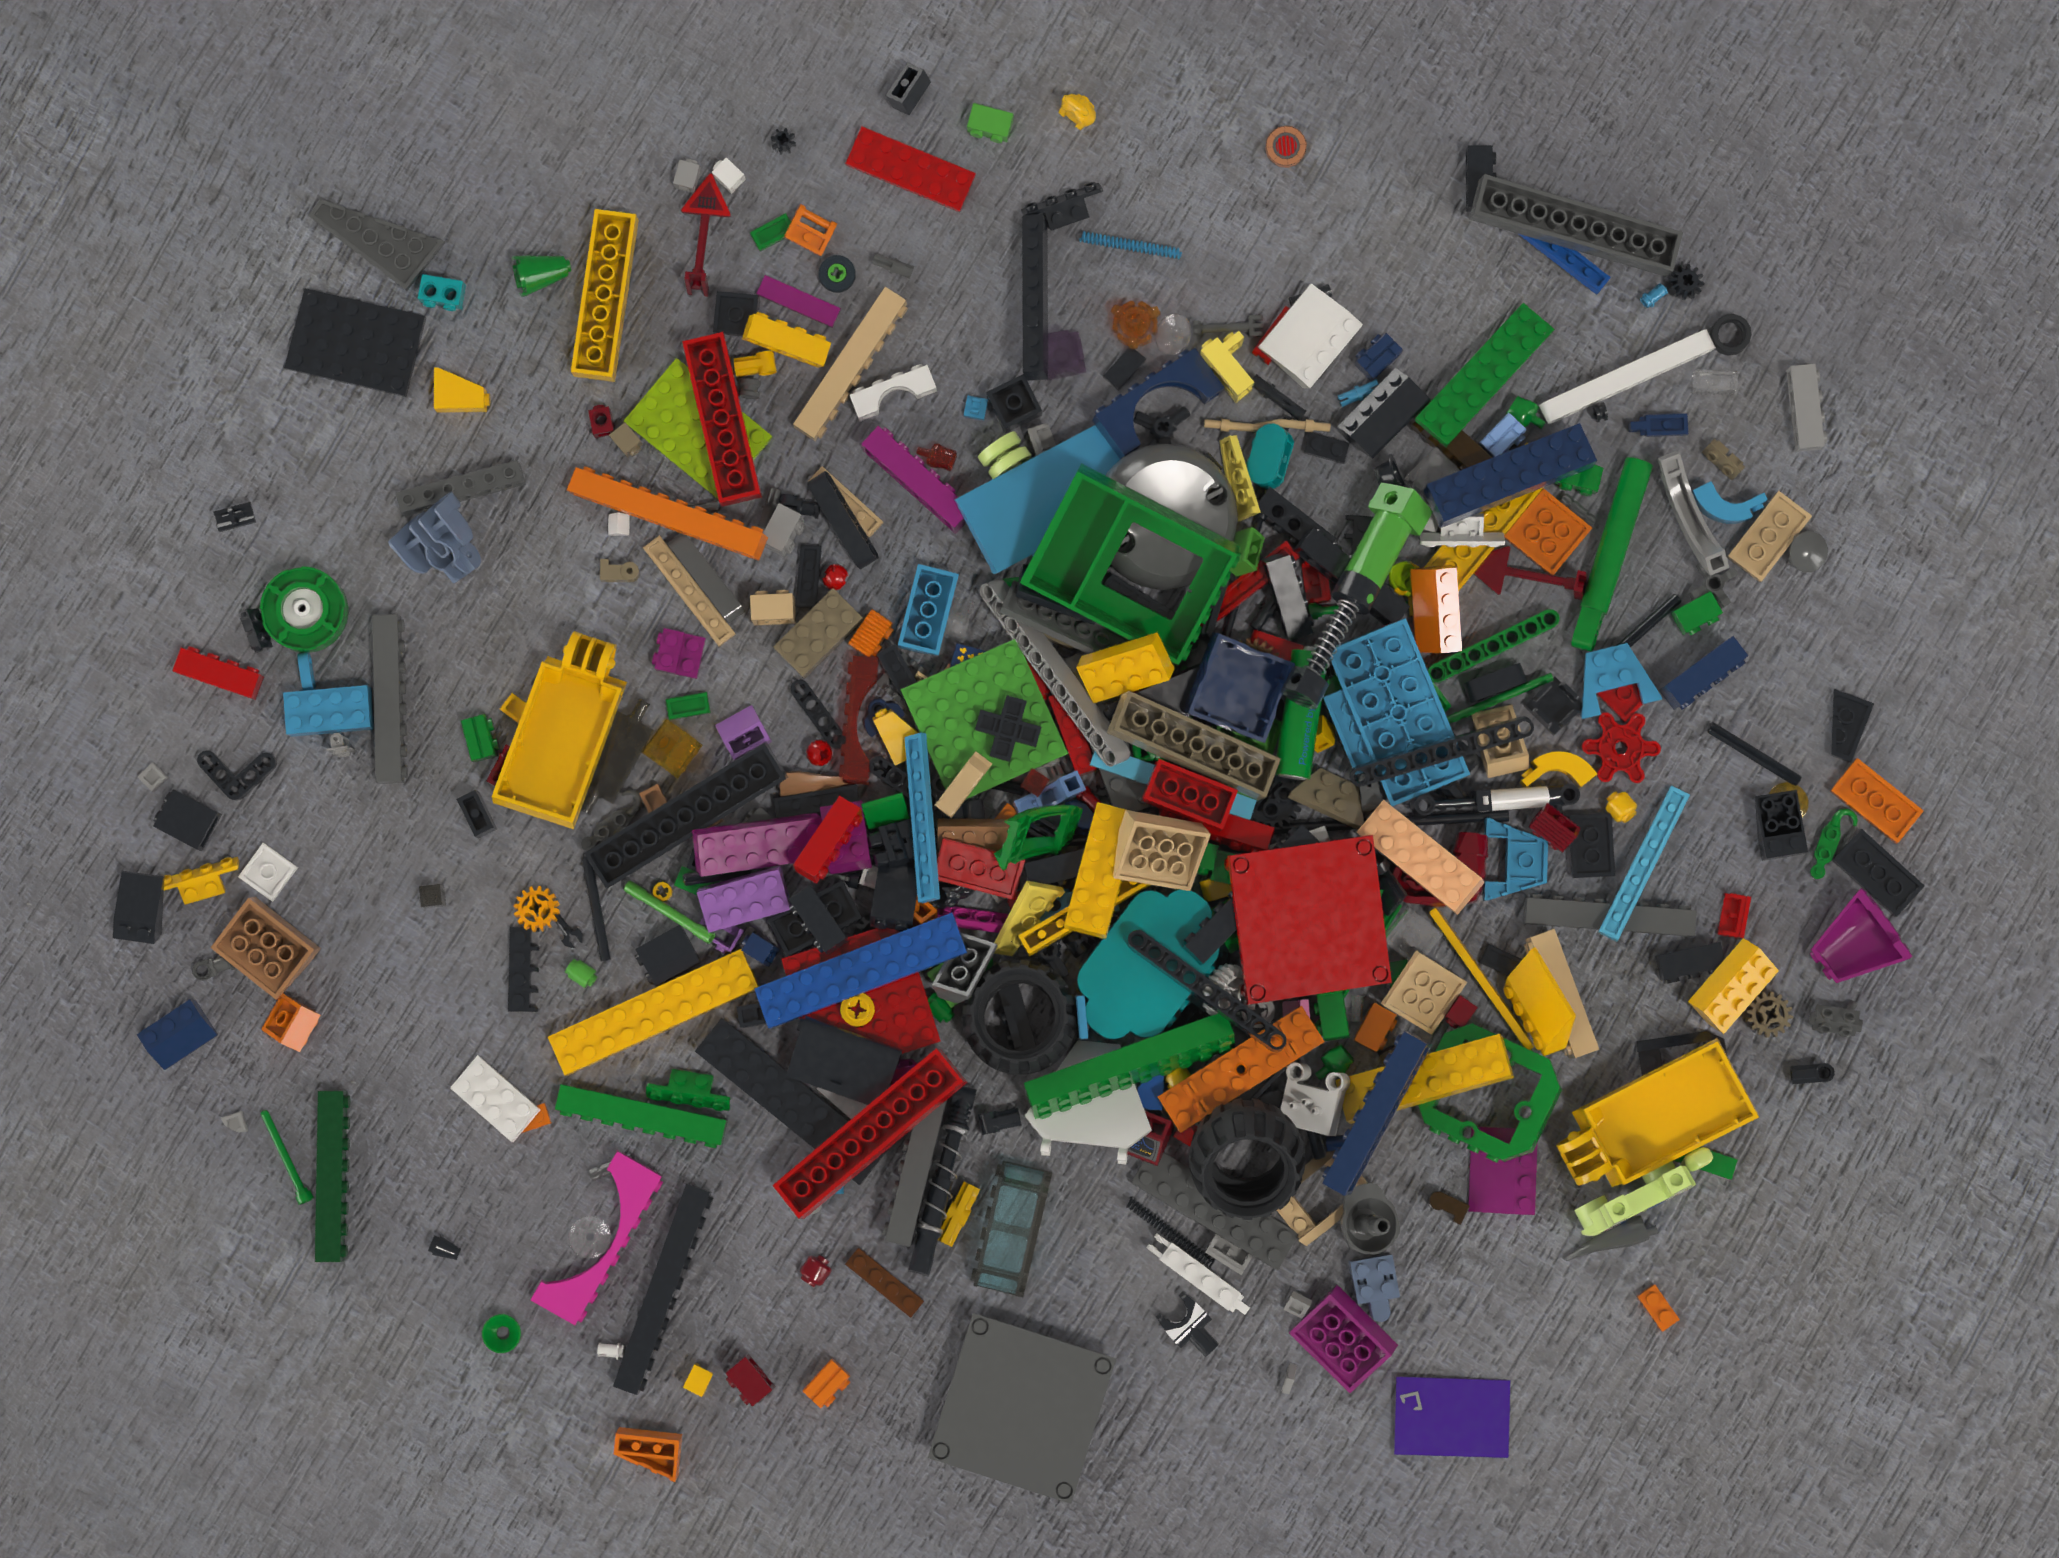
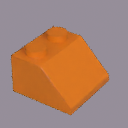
M283 993L278 998L261 1030L279 1043L300 1052L307 1043L308 1037L317 1025L321 1015Z

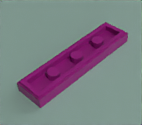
M766 275L756 293L762 298L830 328H833L841 311V308Z

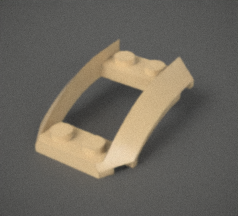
M1335 1151L1326 1152L1325 1158L1320 1160L1313 1158L1307 1163L1302 1176V1182L1323 1165L1326 1167L1331 1166L1335 1160L1332 1158ZM1361 1175V1177H1360L1359 1181L1357 1182L1356 1186H1357V1185H1361V1184H1365V1183H1368V1182H1367V1181L1364 1179V1177ZM1295 1196L1290 1198L1289 1203L1284 1208L1277 1211L1289 1227L1298 1234V1241L1308 1246L1340 1220L1343 1213V1204L1318 1224L1314 1222Z

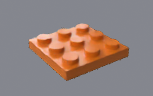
M1543 489L1504 537L1546 573L1554 575L1590 532L1592 527L1547 490Z

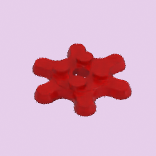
M1608 712L1602 713L1598 718L1599 725L1603 729L1602 736L1597 740L1587 739L1582 744L1584 753L1588 755L1596 754L1602 759V766L1597 772L1598 779L1601 782H1609L1615 772L1624 771L1633 783L1642 782L1645 774L1640 767L1641 759L1645 756H1657L1661 751V746L1658 742L1646 741L1641 737V729L1646 722L1645 717L1640 713H1635L1627 724L1620 725L1615 722L1612 714ZM1618 742L1626 745L1627 750L1624 754L1617 753L1615 746Z

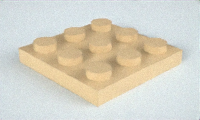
M1416 950L1381 1004L1432 1035L1467 982Z

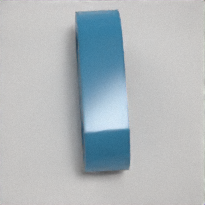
M309 652L299 653L297 656L303 691L316 690L311 655Z

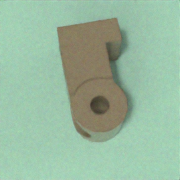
M600 559L601 582H635L640 576V570L633 562H626L623 565H610L609 559Z

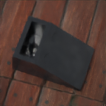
M1797 790L1755 796L1757 834L1761 860H1772L1807 853L1808 847Z

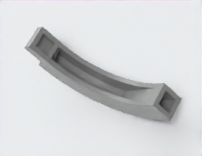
M1674 451L1659 457L1658 461L1662 472L1660 476L1668 500L1694 555L1710 576L1728 569L1729 564L1725 550L1712 535L1696 504L1680 453Z

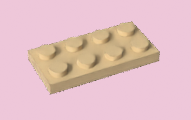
M1778 491L1727 558L1757 581L1762 582L1793 542L1794 536L1800 533L1812 515Z

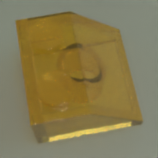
M665 719L644 747L642 753L678 779L703 745L668 719Z

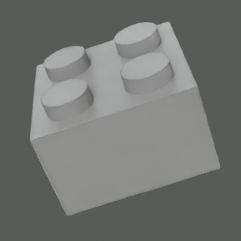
M779 503L763 532L768 537L765 548L784 558L787 553L791 554L796 544L794 543L796 536H800L805 528L802 515Z

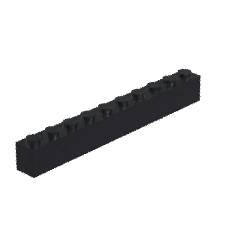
M689 1183L685 1185L614 1381L613 1387L635 1395H638L640 1391L644 1392L648 1382V1379H645L646 1373L652 1370L655 1359L652 1358L654 1351H659L663 1340L659 1337L662 1330L666 1331L670 1321L667 1318L669 1310L673 1311L676 1305L677 1298H674L676 1290H681L685 1279L682 1278L684 1269L688 1270L692 1260L689 1254L691 1249H696L699 1238L696 1237L698 1229H703L706 1218L703 1217L705 1210L710 1209L714 1199L710 1197L711 1191Z

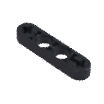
M801 679L794 681L790 687L792 695L826 742L835 750L843 748L847 742L846 736L806 681ZM798 684L800 686H806L803 690L807 696L809 695V693L812 694V696L806 698L803 701V703L800 701L801 699H804L801 693H795V691L797 690L796 685ZM811 700L818 703V709L814 712H810L806 708L807 703ZM823 717H827L831 721L830 726L826 729L819 726V720ZM834 726L837 728V730L833 731L836 734V736L841 735L843 737L840 740V745H838L837 743H831L834 739L830 733L828 736L825 735V733L830 732L834 728Z

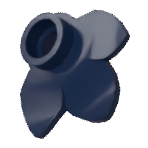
M880 698L873 699L869 703V715L865 719V728L869 736L873 737L878 733V729L872 719L875 717V707L880 705L882 709H892L902 718L905 714L898 704L887 703Z

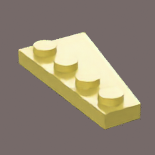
M1237 435L1219 440L1224 472L1235 495L1238 513L1237 522L1261 512Z

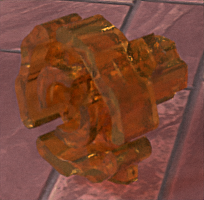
M1129 301L1122 306L1115 304L1112 307L1111 313L1114 315L1113 331L1118 333L1117 338L1119 342L1129 346V349H1138V346L1142 347L1152 342V335L1158 333L1157 317L1161 315L1157 306L1150 307L1148 304L1140 301L1138 302V307H1136L1134 301ZM1150 321H1152V335L1149 334L1143 339H1138L1149 331ZM1118 323L1120 324L1123 333L1129 336L1130 338H1125L1121 335V333H1119Z

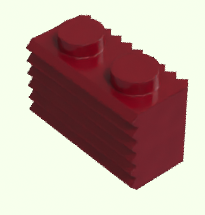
M1546 803L1529 825L1535 836L1542 837L1552 849L1559 850L1562 853L1576 839L1581 829L1549 803Z

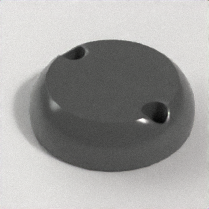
M1174 444L1150 445L1124 456L1105 475L1232 542L1234 541L1238 521L1234 492L1219 467L1200 452ZM1210 488H1215V489H1217V490H1215V491H1213V492L1207 494V492H1208V490H1209ZM1132 523L1110 565L1121 576L1137 585L1150 589L1171 590L1191 585L1203 562V558L1136 523Z

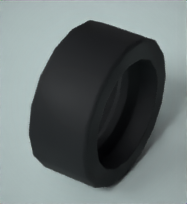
M1727 314L1720 317L1710 331V337L1716 347L1715 350L1727 356L1742 352L1750 343L1752 336L1751 327L1747 320L1736 314ZM1726 323L1738 325L1743 333L1742 341L1733 347L1725 346L1721 343L1718 333L1722 325Z

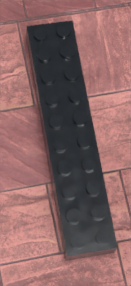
M765 742L584 854L607 889L693 836L692 830L709 827L786 780L788 776L768 743Z
M723 1018L719 1020L695 1050L698 1055L814 1149L849 1122L848 1119L801 1081L787 1077V1070ZM887 1151L881 1154L852 1180L861 1185Z

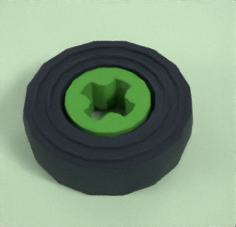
M833 255L822 262L819 268V279L827 290L833 293H841L853 285L856 279V270L848 258L841 255ZM836 269H839V272H843L839 279L831 276Z

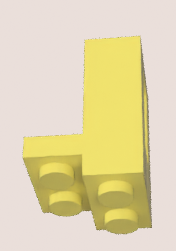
M1240 331L1235 334L1233 332L1228 334L1223 339V343L1218 337L1214 340L1209 339L1201 346L1202 349L1200 350V355L1235 403L1250 393L1254 385V381L1232 356V353L1243 344L1244 336Z

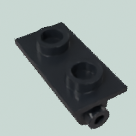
M245 609L246 612L241 613L240 620L245 632L251 630L253 632L247 636L251 649L258 653L263 651V648H272L271 636L263 626L262 614L259 609Z
M1191 1002L1190 1005L1184 1008L1181 1016L1172 1024L1168 1031L1203 1019L1205 1012Z

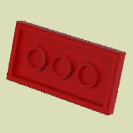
M943 837L937 857L938 881L1014 900L1025 859L1016 864L1009 863L1007 869L1003 871L994 855L997 851Z

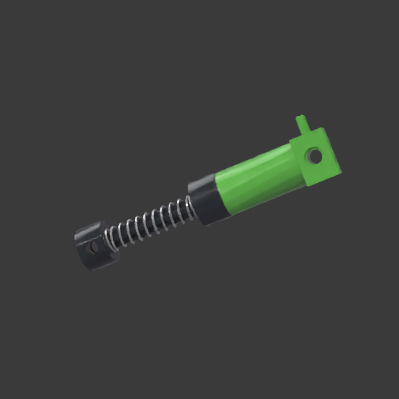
M1381 482L1374 497L1370 500L1368 508L1374 513V517L1331 594L1339 608L1338 610H1333L1335 616H1331V623L1326 624L1328 627L1327 631H1322L1324 634L1323 638H1318L1320 644H1316V651L1311 652L1313 655L1312 659H1307L1309 662L1308 666H1303L1304 668L1293 667L1281 688V692L1294 703L1309 709H1317L1329 686L1321 675L1326 674L1325 668L1330 666L1328 661L1333 660L1332 654L1337 653L1336 647L1341 646L1340 640L1345 638L1343 633L1348 632L1347 626L1352 625L1351 619L1356 618L1355 613L1369 614L1382 585L1409 535H1421L1433 511L1415 489Z

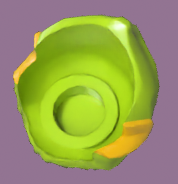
M1400 561L1393 565L1389 572L1390 586L1398 595L1412 597L1410 569L1420 567L1411 561Z

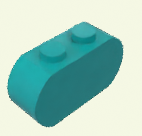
M1266 424L1257 430L1256 436L1252 440V450L1250 457L1246 461V467L1252 482L1263 489H1269L1270 487L1274 489L1284 482L1294 446V439L1281 426Z

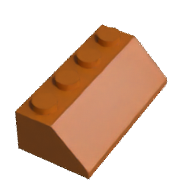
M1453 565L1410 569L1414 639L1420 653L1462 651L1457 568Z

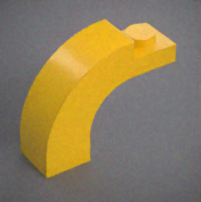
M1559 751L1550 752L1531 761L1530 763L1535 770L1529 768L1521 775L1523 779L1519 783L1523 787H1527L1542 774L1558 771L1567 775L1579 789L1595 777L1597 773L1588 762L1575 754Z

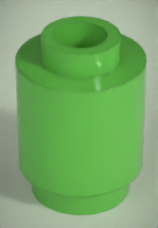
M573 959L565 970L568 978L583 988L591 987L598 978L595 975L597 971L581 960Z

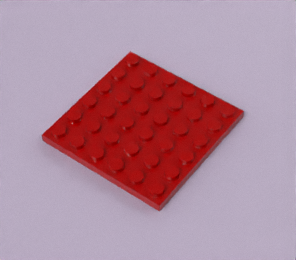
M876 928L848 937L849 941L830 955H827L825 952L821 954L817 948H813L782 958V964L786 976L900 932L896 929ZM919 972L865 992L864 994L869 996L874 1003L875 1013L871 1021L864 1026H852L845 1022L840 1011L842 1002L800 1017V1019H805L806 1016L900 1048L903 1050L902 1054L941 1042ZM858 1000L856 1007L848 1008L855 1012V1019H857L860 1012L867 1011L860 1007V1000Z

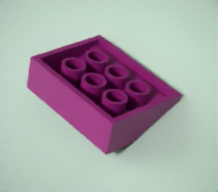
M1479 1127L1480 1131L1507 1144L1510 1143L1517 1129ZM1471 1128V1137H1472V1136L1474 1135V1129H1473V1128ZM1537 1144L1531 1153L1506 1162L1499 1160L1498 1163L1486 1158L1487 1154L1479 1151L1477 1154L1470 1150L1468 1205L1470 1207L1468 1212L1535 1215Z
M1338 1285L1327 1293L1289 1332L1349 1393L1391 1357L1398 1346Z

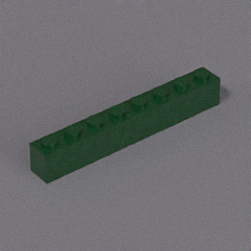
M318 1091L315 1262H344V1258L348 1256V1245H345V1236H348V1223H345V1215H348L349 1204L345 1202L346 1193L349 1192V1181L346 1180V1172H349V1159H346V1151H349L350 1139L347 1138V1129L350 1128V1117H347V1108H350L351 1099L350 1095H347V1091Z

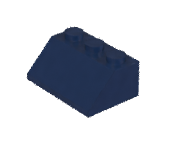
M189 999L136 1035L147 1052L166 1070L218 1036V1033L198 1002Z

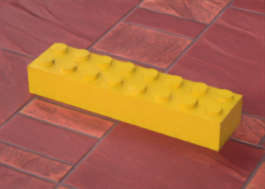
M600 209L594 210L571 373L574 377L615 382L639 222L636 214Z
M1497 1034L1427 1054L1396 1111L1514 1078L1503 1037ZM1385 1066L1349 1076L1350 1086L1345 1092L1342 1107L1346 1121L1350 1124L1355 1123L1353 1121L1354 1115L1358 1109H1363L1365 1105L1363 1099L1369 1090H1373L1376 1085L1373 1081L1379 1071L1382 1072ZM1341 1079L1335 1080L1337 1088L1341 1085Z

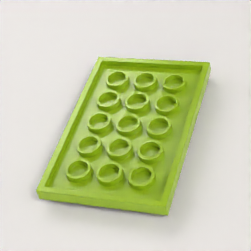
M676 358L623 422L718 499L689 369ZM743 413L754 460L773 437Z

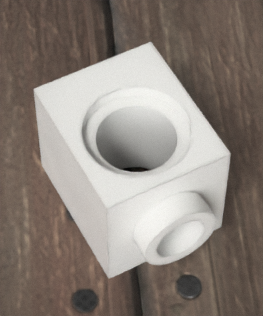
M727 158L723 161L719 160L713 167V177L731 194L746 180L744 174Z

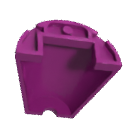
M1863 888L1856 892L1811 948L1812 952H1810L1813 960L1816 963L1821 962L1825 967L1822 970L1829 980L1833 978L1836 983L1913 957L1907 945L1902 943L1901 936L1872 897L1866 895L1867 892Z

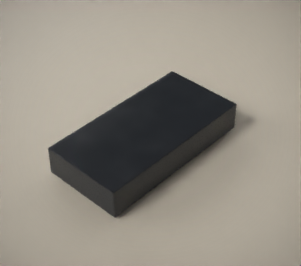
M1130 345L1103 375V378L1119 391L1146 361V358Z
M1487 944L1479 963L1509 976L1522 959Z

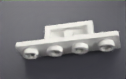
M1478 513L1441 528V533H1421L1420 545H1425L1426 547H1435L1436 545H1446L1447 547H1456L1457 545H1467L1468 547L1488 545L1490 547L1505 545L1504 533H1483L1484 513Z

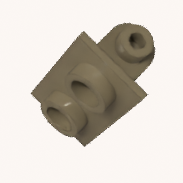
M1714 438L1701 453L1716 465L1724 475L1733 480L1745 468L1744 462L1733 453L1729 457L1725 454L1729 449L1720 440L1717 441Z

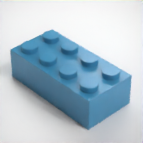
M368 685L283 693L286 735L291 737L375 729L372 688Z

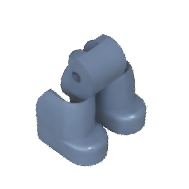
M452 491L438 500L426 512L423 511L410 520L388 541L390 547L411 570L424 574L434 567L443 571L453 584L471 573L481 564L478 550L470 543L473 539L472 530L458 511L461 503Z

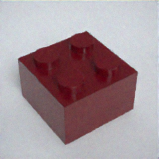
M750 1354L725 1373L728 1376L726 1381L733 1389L737 1387L741 1392L739 1396L746 1405L751 1404L752 1407L776 1387Z

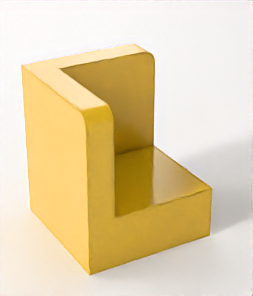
M1323 715L1319 716L1315 751L1317 753L1335 745V726Z
M695 1363L683 1388L703 1397L713 1373Z

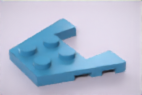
M1628 643L1585 654L1581 720L1601 715L1596 693L1635 683L1638 685L1642 704L1662 700V696Z
M1485 818L1484 835L1488 836V838H1505L1506 852L1505 882L1484 881L1483 901L1547 883L1548 842L1545 839L1517 830L1491 818Z

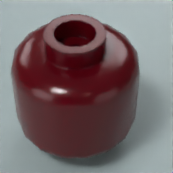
M820 1254L818 1257L809 1256L800 1268L801 1279L812 1287L816 1285L822 1286L832 1272L828 1266L830 1261Z

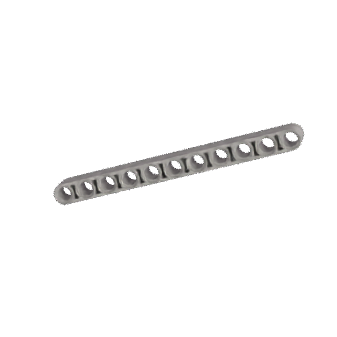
M996 579L981 585L980 595L1011 638L1016 640L1019 649L1107 766L1112 767L1128 760L1130 757L1129 748L1123 740L1107 733L1110 722L1096 703L1092 702L1087 691L1044 633L1000 613L1010 589L1003 579Z

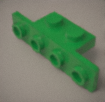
M672 1069L668 1086L647 1083L646 1097L655 1101L664 1100L674 1104H688L697 1108H712L716 1111L730 1110V1097L711 1094L714 1081L713 1075Z

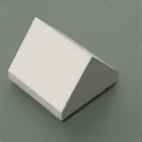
M618 512L609 514L608 535L629 536L630 515Z

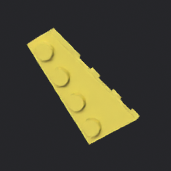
M1026 881L994 942L998 945L994 953L1013 956L1022 945L1018 935L1041 922L1040 918L1045 911L1049 912L1054 906L1053 902L1057 897L1061 898L1065 893L1064 889L1059 886Z

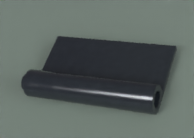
M806 1016L805 1019H800L797 1026V1031H800L787 1071V1077L869 1105L890 1087L903 1052L902 1049Z

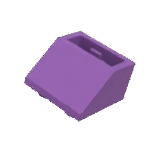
M752 705L715 725L734 761L761 744L772 742Z

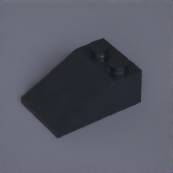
M129 871L121 872L113 919L114 939L155 944L162 935L164 876Z

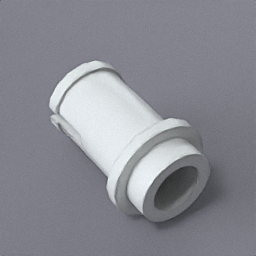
M599 1343L598 1357H615L616 1360L624 1357L625 1345H621V1343H618V1345Z

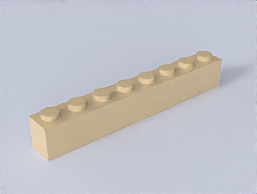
M887 287L883 289L793 423L795 429L814 441L818 437L821 439L827 431L825 426L829 420L833 421L839 412L837 408L841 403L845 404L850 396L849 390L852 386L856 387L862 378L860 376L863 369L867 370L873 362L872 356L875 352H879L885 343L883 340L887 334L890 336L896 327L894 323L898 317L902 318L908 308L904 298Z

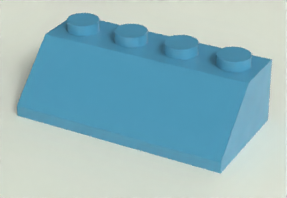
M918 564L898 648L939 656L959 574Z

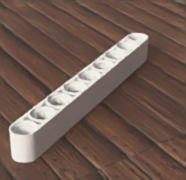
M1707 329L1702 330L1540 404L1539 407L1547 424H1552L1707 354L1716 347Z

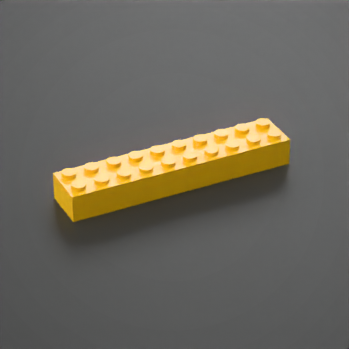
M742 949L737 950L548 1036L564 1075L569 1076L755 991L754 988L760 986L745 953L741 951Z

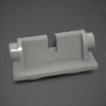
M339 733L331 735V748L326 749L328 752L337 755V757L350 756V752H356L355 749L350 747L347 737Z

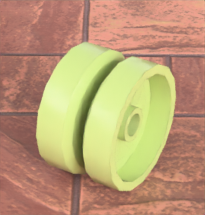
M1015 431L1002 436L978 455V459L984 467L991 466L988 474L992 479L1021 465L1032 457L1026 447H1018L1021 439Z

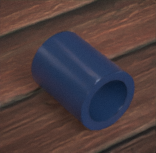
M1344 1135L1326 1136L1327 1151H1336L1338 1147L1343 1146L1345 1140L1342 1138Z

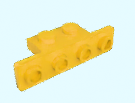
M227 857L214 864L206 863L200 866V868L193 870L185 869L179 874L172 876L165 875L164 891L178 887L184 905L224 894L226 889L220 874L237 870L239 868V858Z

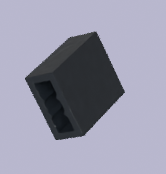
M173 789L172 792L166 795L163 809L156 813L153 827L196 850L202 851L222 814Z
M681 925L635 949L637 952L635 955L637 962L640 966L644 965L647 970L645 976L650 985L654 983L656 987L702 963Z

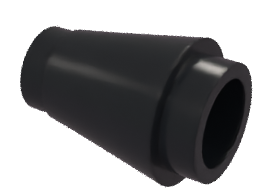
M434 1235L428 1251L434 1256L457 1260L461 1248L441 1235L440 1237Z

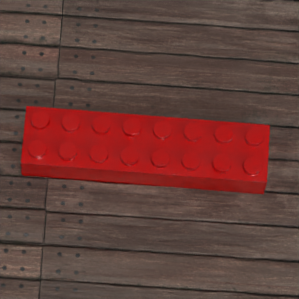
M720 332L682 341L721 507L762 498L724 333Z

